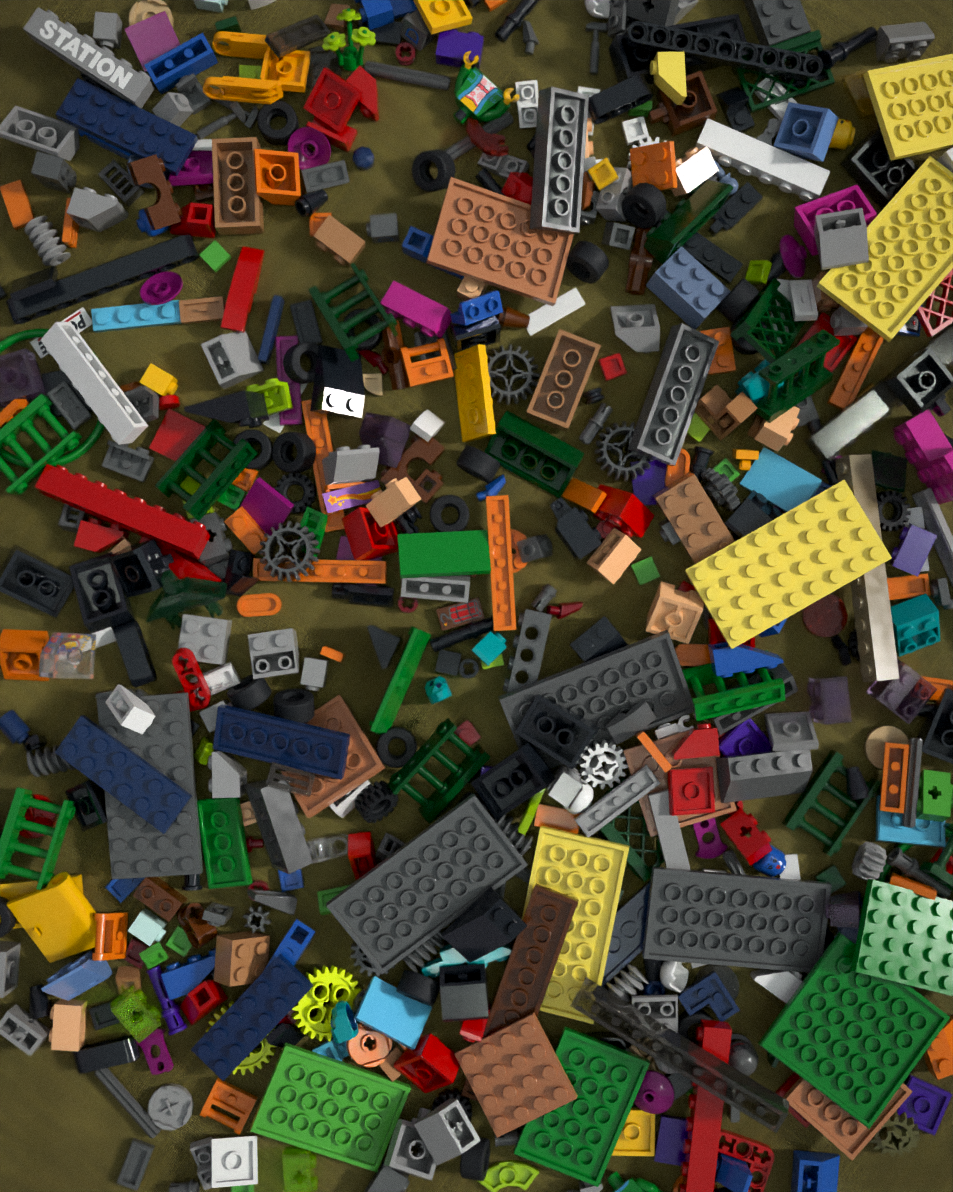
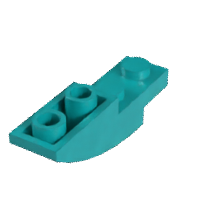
M449 944L440 948L441 957L424 963L422 971L424 976L434 978L440 975L439 967L465 965L464 962L467 960ZM506 944L471 963L468 962V965L485 963L486 968L489 965L488 963L497 960V962L504 961L510 957L509 955L512 952L511 944Z

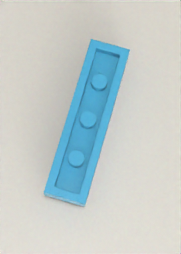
M171 300L160 305L143 303L91 309L93 331L98 333L182 324L179 309L180 300Z

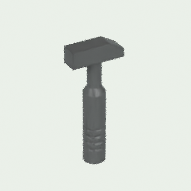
M591 22L585 27V31L593 32L589 74L593 76L598 75L599 32L606 33L608 23Z
M212 99L233 111L230 105L233 101ZM254 106L251 113L244 110L248 118L244 125L251 130L257 121L259 109Z
M237 101L230 104L231 109L234 111L228 116H222L197 131L198 136L203 139L226 126L229 121L236 117L242 123L246 122L245 112Z

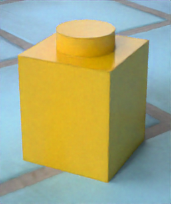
M150 363L140 380L142 385L147 386L160 396L173 395L178 387V380L174 376Z

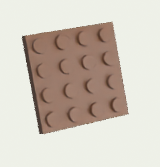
M340 694L315 710L313 719L305 724L350 734L344 777L340 780L277 764L285 780L290 784L291 790L306 817L309 819L385 769V766Z
M690 730L652 741L671 764V769L713 767L715 812L677 815L680 828L737 811L734 802L721 803L716 758L720 757V755L676 760L671 757V752ZM643 744L623 749L630 775L634 774L644 765H647L660 782L658 786L647 794L668 789V772L665 773ZM646 794L639 799L649 836L652 837L657 835L648 795Z
M534 1012L482 1038L481 1042L476 1041L455 1052V1056L497 1138L578 1097Z
M802 1077L788 1090L783 1099L853 1161L910 1096L912 1091L902 1083L870 1129Z

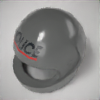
M732 1033L731 1040L740 1039L743 1041H736L730 1044L727 1073L739 1078L748 1077L757 1069L759 1055L745 1036Z

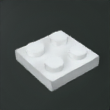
M256 1135L211 1139V1188L258 1184Z

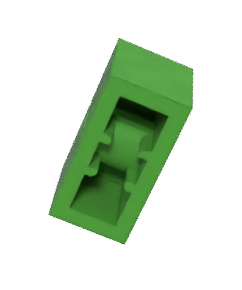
M923 769L920 772L916 819L944 822L951 817L950 773Z

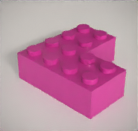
M927 409L892 430L894 431L896 442L905 449L907 460L909 463L914 464L917 469L919 480L925 483L928 488L931 487L938 505L953 501V448L934 416Z

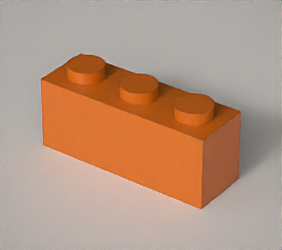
M884 742L880 811L904 813L909 753L908 744Z

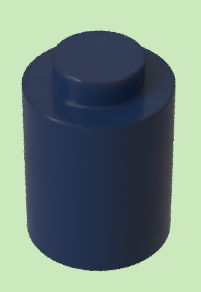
M14 710L8 711L0 718V730L12 744L18 743L20 745L30 737L28 733L31 729Z

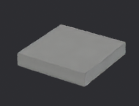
M809 711L765 714L764 721L772 751L818 749L819 742Z

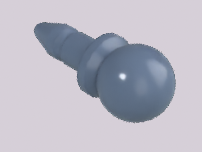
M714 160L719 170L715 173L720 179L718 182L731 184L734 188L730 195L735 194L739 187L737 180L730 177V172L726 175L722 167L719 166V163Z

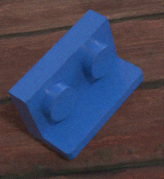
M494 290L460 302L458 311L451 313L450 316L452 323L466 326L502 313L500 293Z

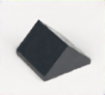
M375 625L367 626L381 668L390 667L403 638Z
M91 779L65 791L69 801L75 802V816L82 832L107 822L105 793L103 788Z

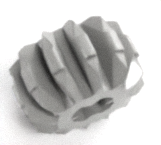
M864 842L863 845L859 846L853 858V874L866 881L868 879H878L880 873L883 872V867L886 865V850L875 843Z

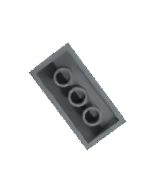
M810 750L767 751L716 758L721 803L804 793L812 773Z
M273 777L244 785L272 868L291 874L312 864V849L306 843L304 837L305 828L298 820V807L291 799V787L288 781L284 778Z

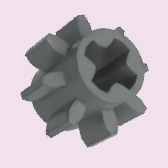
M263 904L256 909L251 905L249 907L251 914L245 913L243 915L247 919L244 927L249 926L252 928V933L259 928L264 932L266 930L264 923L270 924L272 922L271 919L267 918L271 911L262 909ZM255 916H256V917H259V916L262 917L261 921H259V920L254 921L253 918H254Z

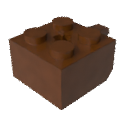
M702 71L686 76L687 97L682 105L675 104L659 88L656 96L659 102L657 109L650 111L648 115L651 125L663 121L664 124L668 125L673 137L705 125L707 118L714 121L717 109Z

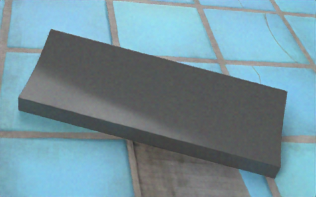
M552 86L539 91L530 229L572 234L579 233L589 95Z
M683 323L671 327L628 447L629 451L650 457L669 466L676 465L719 341Z

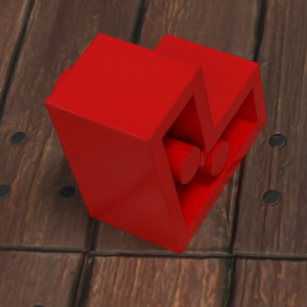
M600 484L597 489L606 493L607 496L596 513H593V517L602 522L608 520L615 526L620 527V532L630 538L632 536L642 538L655 515L633 493Z

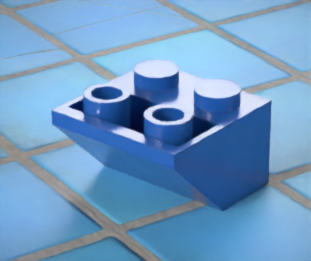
M794 1150L791 1192H837L840 1155Z

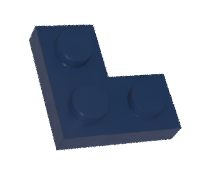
M714 970L677 994L678 999L690 1016L707 1004L710 1005L718 1019L722 1022L740 1011Z

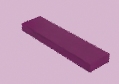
M298 336L275 337L278 381L288 382L293 409L279 412L280 426L303 425L301 384L291 380L285 373L283 366L284 355L287 350L293 345L299 344Z

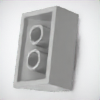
M15 106L0 124L1 138L61 157L68 161L73 158L80 148L78 128L66 122Z

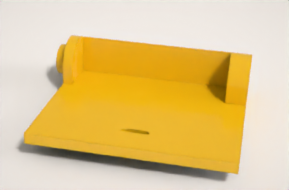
M61 872L54 876L48 883L47 888L11 900L6 904L49 963L95 947L96 920H94V914L97 912L68 872Z

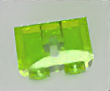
M131 985L110 1003V1010L137 1042L140 1043L161 1026V1013L154 1005L151 1007L145 1001L147 997L140 988L136 990ZM133 1011H141V1015L139 1016L137 1013L133 1015Z
M297 1146L285 1147L282 1154L284 1192L317 1191L318 1177L314 1176L313 1170L317 1166L316 1153L313 1154L312 1151Z

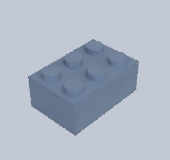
M682 246L653 274L646 284V287L695 330L731 292Z

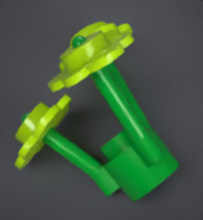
M348 8L342 10V13L336 16L337 20L347 21L348 47H345L341 53L340 48L346 45V36L338 32H333L325 37L322 47L326 51L330 49L335 51L338 57V64L340 66L343 65L345 70L354 71L359 65H363L364 47L367 44L374 45L376 39L375 33L366 27L352 30V20H360L361 14L355 13L354 9ZM353 42L360 44L359 51L353 47Z

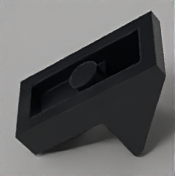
M738 86L717 94L716 97L730 128L741 133L754 128L755 123L747 107L749 101L747 94Z
M231 549L221 593L242 596L259 581V578L249 576L253 553Z

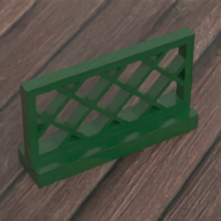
M816 30L769 47L805 54L816 50L818 54L823 50L820 42L822 36L820 31ZM749 54L741 56L744 60H749ZM763 55V62L770 65V58L767 55ZM731 67L734 75L738 77L742 91L749 96L747 104L750 113L770 107L773 104L776 105L788 101L790 98H796L835 83L831 69H822L821 71L825 73L826 81L819 82L812 78L806 81L805 88L798 89L792 86L793 78L790 84H787L777 79V75L772 77L762 72ZM751 72L758 75L755 85L747 82L743 74ZM761 77L770 79V82L771 80L773 81L769 91L757 86ZM775 83L787 89L784 95L779 97L771 93ZM759 91L767 95L764 102L754 105L752 99L753 92Z
M773 278L760 290L730 334L736 341L742 336L770 364L786 354L806 322L793 321L791 302L777 290L781 283L776 278ZM775 299L780 303L781 306H777ZM768 311H772L774 317H770ZM780 313L784 314L785 319L781 318ZM761 322H765L766 328H762ZM773 324L777 325L778 331L774 330ZM784 326H788L790 333L786 332ZM751 332L757 333L759 340L756 337H754L751 334ZM765 335H769L771 342L766 340ZM777 337L781 338L782 344H779ZM770 349L774 350L775 356L770 352Z
M622 777L620 779V783L616 782L613 785V787L607 790L599 799H601L603 796H605L607 793H609L611 790H613L626 779ZM630 806L627 808V816L615 817L611 820V823L609 822L599 829L598 833L604 840L630 846L629 835L641 836L640 849L629 847L626 865L640 881L645 882L651 877L652 867H659L664 862L663 855L659 858L662 851L660 850L658 835H655L656 850L644 849L645 836H649V834L645 833L646 823L642 813V817H632ZM615 818H626V832H618L615 829ZM630 819L642 820L641 833L630 832ZM644 852L656 853L655 863L650 867L644 862Z

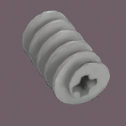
M39 216L27 223L24 231L29 235V240L38 251L45 266H57L68 260L71 254L69 252L62 253L67 247L64 244L59 245L62 239L61 237H55L58 233L56 229L50 230L53 227V223L45 222L48 216Z
M630 964L626 965L628 973L620 970L622 978L614 976L615 984L607 982L609 990L606 991L601 988L600 991L602 994L601 998L615 1014L617 1013L615 1006L622 1009L624 1007L622 1000L630 1001L628 993L636 996L635 987L643 990L642 981L649 984L644 975L635 966L633 967Z

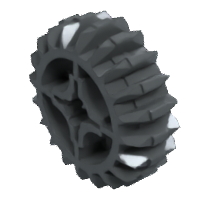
M509 344L508 351H505L503 345H500V353L492 349L493 358L487 355L490 389L492 390L491 397L493 399L498 395L497 403L499 404L502 402V398H506V405H510V398H513L514 403L518 404V396L525 401L527 396L524 392L530 395L533 394V390L529 386L537 387L538 383L532 379L539 378V373L532 371L537 370L538 365H530L535 358L532 356L526 359L529 353L528 350L520 354V346H517L516 351H512V344ZM506 358V365L503 368L491 371L498 361ZM513 359L520 361L527 372L516 369L513 365ZM508 365H510L512 374H515L510 379V385H508L506 376H503V374L507 373ZM491 378L503 381L505 391L496 387ZM527 379L520 389L512 391V384L515 381Z
M623 421L621 428H619L617 423H614V430L606 427L607 435L600 433L599 437L602 441H596V446L599 449L595 450V455H600L596 462H604L600 469L604 471L608 468V477L612 473H616L615 480H619L620 475H623L624 481H628V475H631L632 479L636 480V472L643 476L645 474L643 468L649 470L651 465L648 462L654 461L650 457L629 450L624 460H622L623 447H625L627 442V448L629 447L635 431L634 422H631L630 427H626L627 423ZM626 435L625 440L621 443H609L617 436ZM607 450L618 457V465H615L609 459ZM630 459H641L638 464L632 467H624L625 462Z
M288 521L285 528L282 523H279V530L271 527L270 530L273 534L270 536L265 533L264 537L268 539L267 542H260V545L265 547V549L259 550V554L264 556L260 559V562L266 564L264 567L265 571L271 570L270 576L274 578L278 575L279 581H283L286 577L288 582H292L293 575L297 581H300L301 573L306 577L309 575L306 571L307 568L315 570V567L311 564L312 561L319 562V559L314 554H319L320 550L313 548L319 542L312 540L315 534L313 532L308 533L309 528L307 526L301 528V524L296 522L293 527L292 522ZM297 535L302 538L298 541L287 542L283 537ZM278 542L280 549L273 559V550ZM284 544L288 548L292 549L291 551L293 553L292 555L294 556V558L288 555L287 548L284 546ZM306 545V555L303 561H301L299 554L304 549L303 546ZM291 561L296 567L283 569L278 567V565Z

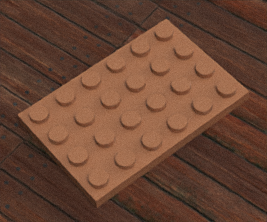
M451 177L426 263L554 306L574 234L530 229L531 205Z

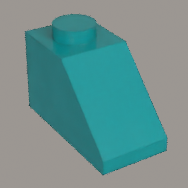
M490 631L472 649V652L489 667L507 648L504 644L506 639L498 632L493 634Z

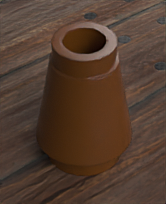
M509 306L502 307L503 312L497 314V320L501 327L528 328L529 315Z

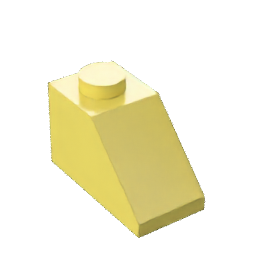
M657 52L654 60L650 62V74L654 75V84L675 104L682 105L687 97L684 52Z

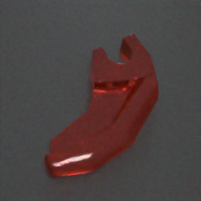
M472 117L466 119V132L475 146L490 156L508 155V145L504 147L499 146L505 144V136L486 133L477 120H473Z

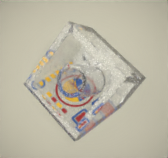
M54 632L40 653L39 677L93 679L96 634Z

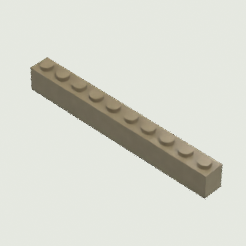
M871 454L847 455L836 459L838 483L842 480L846 481L882 541ZM885 563L850 582L861 664L860 671L863 682L899 679Z

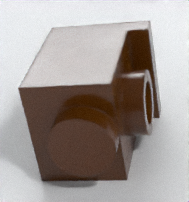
M426 468L412 484L421 497V501L426 505L444 485L441 481L443 477L434 469L430 472ZM426 482L432 483L433 486L430 490L424 488Z

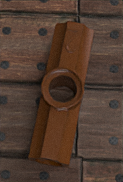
M637 227L634 247L631 249L628 263L629 273L625 292L631 295H644L647 276L651 270L653 255L643 246L648 239L646 237L647 233L653 227Z
M396 320L397 325L394 326L398 333L397 336L394 337L389 328L382 331L385 347L382 349L381 359L383 364L389 368L392 390L410 388L400 355V348L407 346L403 345L399 320Z

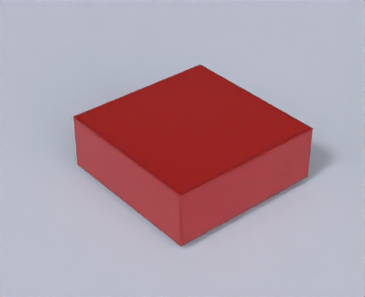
M620 352L598 360L605 382L627 374Z

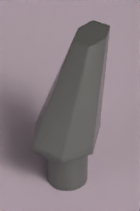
M523 20V42L526 44L525 54L533 55L536 45H539V41L531 23Z

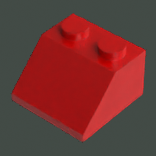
M363 507L357 508L342 518L354 560H371L398 552V532L394 521L380 527L368 508Z
M429 1033L419 1038L414 1050L408 1048L394 1063V1067L420 1090L428 1093L452 1084L460 1064L454 1051L440 1042L438 1037Z

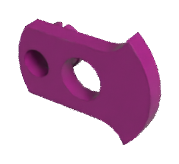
M715 818L707 819L702 823L692 824L698 842V850L695 853L697 857L704 859L715 858L727 849L728 845L720 839ZM706 832L714 834L713 839L709 842L702 840V836Z
M163 1028L148 1029L137 1039V1045L142 1048L152 1075L169 1072L173 1068V1062L164 1041L165 1029ZM153 1045H157L160 1048V1055L157 1058L151 1054Z

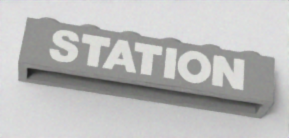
M38 7L23 28L30 39L118 97L139 108L143 107L155 89L150 81L151 77L141 70L139 72L135 71L128 61L123 58L120 60L115 58L114 53L107 47L102 46L100 48L95 44L94 39L87 34L80 35L69 22L62 23L59 21V17L48 9L45 12Z

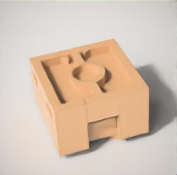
M661 581L647 615L646 632L658 634L667 630L671 639L689 644L704 609V603L698 593L693 590L689 592L679 591L675 589V585Z

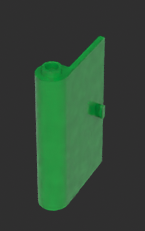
M413 626L409 629L408 634L410 637L375 718L369 721V725L372 726L370 731L380 735L386 733L392 727L432 635Z

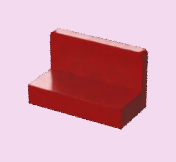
M316 116L312 122L308 121L306 127L317 129L323 133L331 145L346 152H349L358 134L356 129L347 125L343 132H338Z

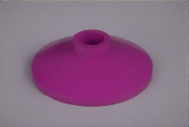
M311 127L299 128L291 135L288 142V152L298 153L299 168L301 170L327 164L330 160V143L326 136L317 129ZM309 144L315 147V151L310 150Z
M784 235L780 240L782 260L789 273L795 278H800L805 274L807 252L793 236Z
M161 272L150 277L142 285L140 296L149 305L167 303L180 293L183 281L180 275L175 272Z
M647 1070L634 1103L638 1108L647 1113H663L673 1104L674 1088L666 1076L657 1071Z

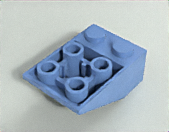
M91 950L79 957L78 960L61 967L60 970L46 979L48 983L41 989L45 993L69 1001L109 978L113 971L106 960H92L93 952Z

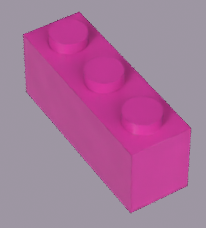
M396 281L392 282L380 302L386 310L385 312L387 314L391 312L395 320L397 317L403 319L402 322L412 329L415 326L420 328V331L430 338L434 335L441 339L451 322V311L447 307Z

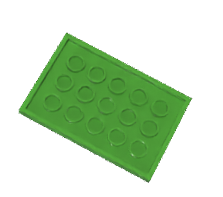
M285 1043L250 1126V1132L377 1172L411 1086L398 1080L392 1082L389 1077Z

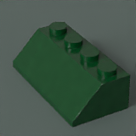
M707 180L702 186L698 185L691 191L689 199L683 198L675 207L676 211L673 214L667 213L660 222L662 224L658 228L654 226L647 233L646 237L648 239L643 247L661 264H664L722 208L734 187L731 184Z
M506 411L495 429L496 434L492 435L484 452L496 459L500 466L560 498L585 453L515 414Z

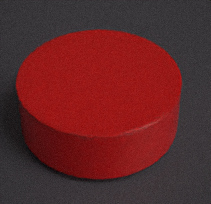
M166 395L159 398V410H172L180 406L179 397L176 395Z

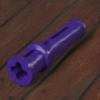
M158 965L146 972L162 1007L161 1017L165 1018L170 1036L186 1029L188 1026L187 1023L183 1022L179 1012L180 1006L175 1004L173 999L169 1000L161 977V966Z

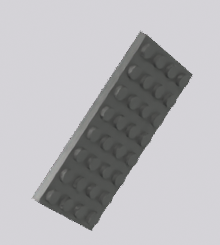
M667 630L498 697L518 748H521L529 741L516 734L515 731L537 694L575 712L598 726L600 729L590 744L591 748L594 747V741L601 745L602 740H606L609 745L613 740L605 726L620 712L626 714L640 700L648 703L656 717L648 726L642 729L643 731L650 730L694 712L692 698ZM533 745L549 769L563 764Z
M188 692L137 696L155 714L152 724L147 727L143 734L120 725L105 703L108 698L97 699L99 726L192 795V798L169 830L163 834L104 790L112 880L201 874L203 872Z
M473 793L328 901L326 907L377 970L383 974L457 919L490 886L494 890L528 866V864Z
M652 867L642 957L652 960L809 973L824 952L832 885L829 882Z

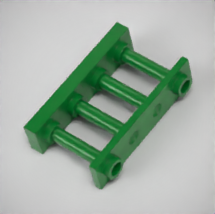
M40 394L0 429V450L5 446H9L29 469L19 478L0 456V470L12 483L6 489L9 494L20 495L29 488L28 484L43 472L47 464L51 465L67 450L71 451L79 445V440L82 438L80 433L73 431L69 434L50 412V407L54 403L48 396ZM38 417H43L62 439L53 449L33 426V421ZM22 431H26L46 454L37 463L32 460L16 441V436Z
M711 663L682 670L688 689L693 688L696 698L692 699L696 721L786 701L785 686L782 678L772 680L767 669L764 667L756 668L752 673L736 672L733 673V676L726 678L716 676L712 671ZM759 673L762 682L749 685L745 675ZM737 678L740 688L727 690L724 680ZM715 683L719 693L705 696L702 685Z
M17 787L0 838V879H5L6 875L13 874L38 881L36 889L42 890L47 888L48 883L55 876L53 871L69 820H72L75 814V802L64 800L62 806L33 798L31 795L32 790ZM33 807L59 814L56 827L27 821L24 817L26 810ZM25 829L51 836L52 840L49 849L46 850L20 843L17 839L19 832ZM17 851L45 859L42 872L12 865V862H10L12 854Z

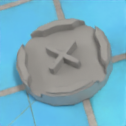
M173 1083L162 1085L155 1090L148 1103V1113L154 1125L162 1130L169 1131L184 1126L193 1113L194 1103L192 1095L183 1086Z

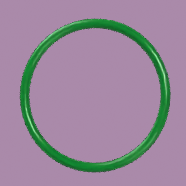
M30 329L15 333L0 341V353L20 341L43 337L49 329ZM98 420L92 433L78 448L59 457L51 465L54 467L57 464L63 466L81 457L96 443L105 426ZM4 448L0 450L1 458L17 466L27 468L18 456Z

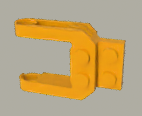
M219 31L214 34L212 48L217 54L264 60L260 79L231 76L206 78L204 80L203 93L207 97L216 100L271 105L284 96V91L305 93L311 59L310 51L287 49L285 43L278 36ZM223 41L228 43L229 45L225 46L220 44L219 42ZM210 85L217 86L220 89H214Z

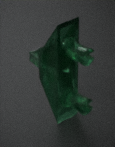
M172 570L164 571L161 579L163 589L149 607L145 623L165 617L170 627L174 630L175 625L180 628L182 624L179 612L202 605L205 606L212 618H214L215 613L220 616L223 613V608L217 601L225 599L228 583L190 577L179 579Z

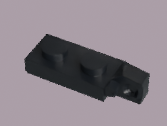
M747 182L713 216L715 222L710 226L708 232L715 237L722 229L726 232L731 230L762 200L763 196Z
M333 583L332 598L349 600L350 604L392 608L394 604V588L366 586L364 584Z

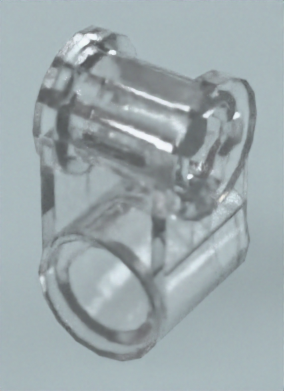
M346 834L322 836L307 840L312 849L313 863L341 857L348 852V835ZM342 840L345 843V850H338L335 846V841Z

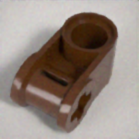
M191 903L178 911L177 920L186 933L191 945L199 949L217 936V930L215 926L207 924V920L202 919L203 907L198 903Z

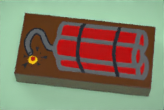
M479 597L468 600V603L460 602L436 609L442 631L485 619Z

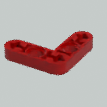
M180 648L175 652L172 664L184 690L174 693L188 692L190 712L207 707L211 699L210 689L194 653L188 648ZM180 656H182L183 659H188L186 664L184 660H179ZM193 674L197 677L198 681L194 683L189 682L186 679V675ZM197 693H199L200 697H204V700H201V698H196Z
M721 1128L720 1138L723 1136L725 1141L731 1143V1149L728 1143L721 1142L718 1152L748 1162L751 1173L755 1171L761 1172V1180L758 1182L751 1181L750 1186L753 1188L752 1192H764L775 1157L770 1146ZM741 1142L747 1143V1151L744 1153L737 1152V1144ZM753 1146H755L754 1149L758 1153L763 1154L765 1150L768 1157H763L761 1160L760 1156L753 1152Z

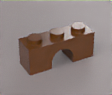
M157 154L127 163L135 186L148 183L156 190L157 198L154 204L143 208L151 230H157L181 222L179 216H182L178 203H174L171 194L174 192L170 181H166L163 174L165 166L162 159L158 158Z
M416 434L411 439L412 445L407 451L402 449L396 456L397 462L392 467L388 465L382 471L380 481L386 485L395 478L399 481L407 477L410 483L413 484L415 481L407 472L410 463L415 460H422L431 467L445 452V448L433 437L427 442Z

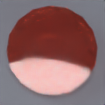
M832 594L826 595L802 610V621L806 629L818 637H831L839 634L845 627L848 619L844 602L838 596Z

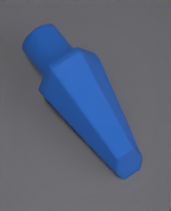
M504 474L488 485H485L486 490L476 493L479 502L485 500L486 496H496L506 483Z

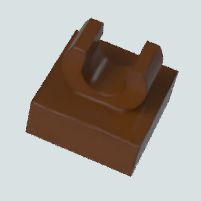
M213 183L193 185L198 203L214 199Z

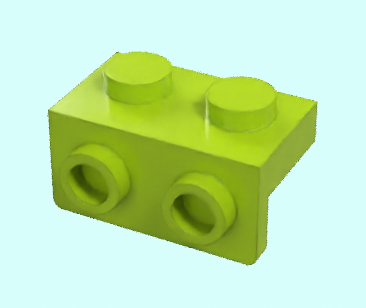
M278 378L266 380L264 385L253 384L246 387V391L264 394L268 416L293 409L288 382L278 381Z

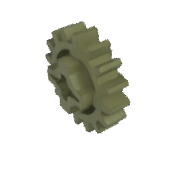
M896 1110L870 1140V1143H874L875 1150L881 1148L883 1155L886 1152H890L891 1157L895 1153L903 1156V1151L912 1153L911 1147L917 1148V1141H920L918 1125L914 1124L913 1117L907 1119L905 1112L898 1115Z

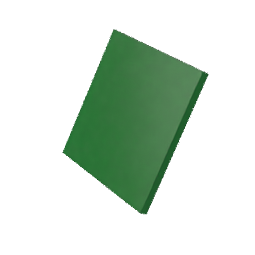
M839 932L759 1040L758 1044L870 1129L950 1019V1016L909 985L851 971L856 944Z

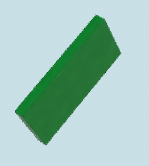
M487 530L397 534L400 578L491 574Z
M239 797L198 799L199 829L209 889L252 884Z

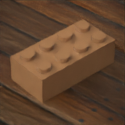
M257 137L212 139L215 228L220 235L264 233L263 198L256 194L253 150L261 149Z
M559 329L527 409L526 417L567 432L601 345Z
M689 472L652 495L663 515L681 540L680 543L694 565L735 542L694 473Z

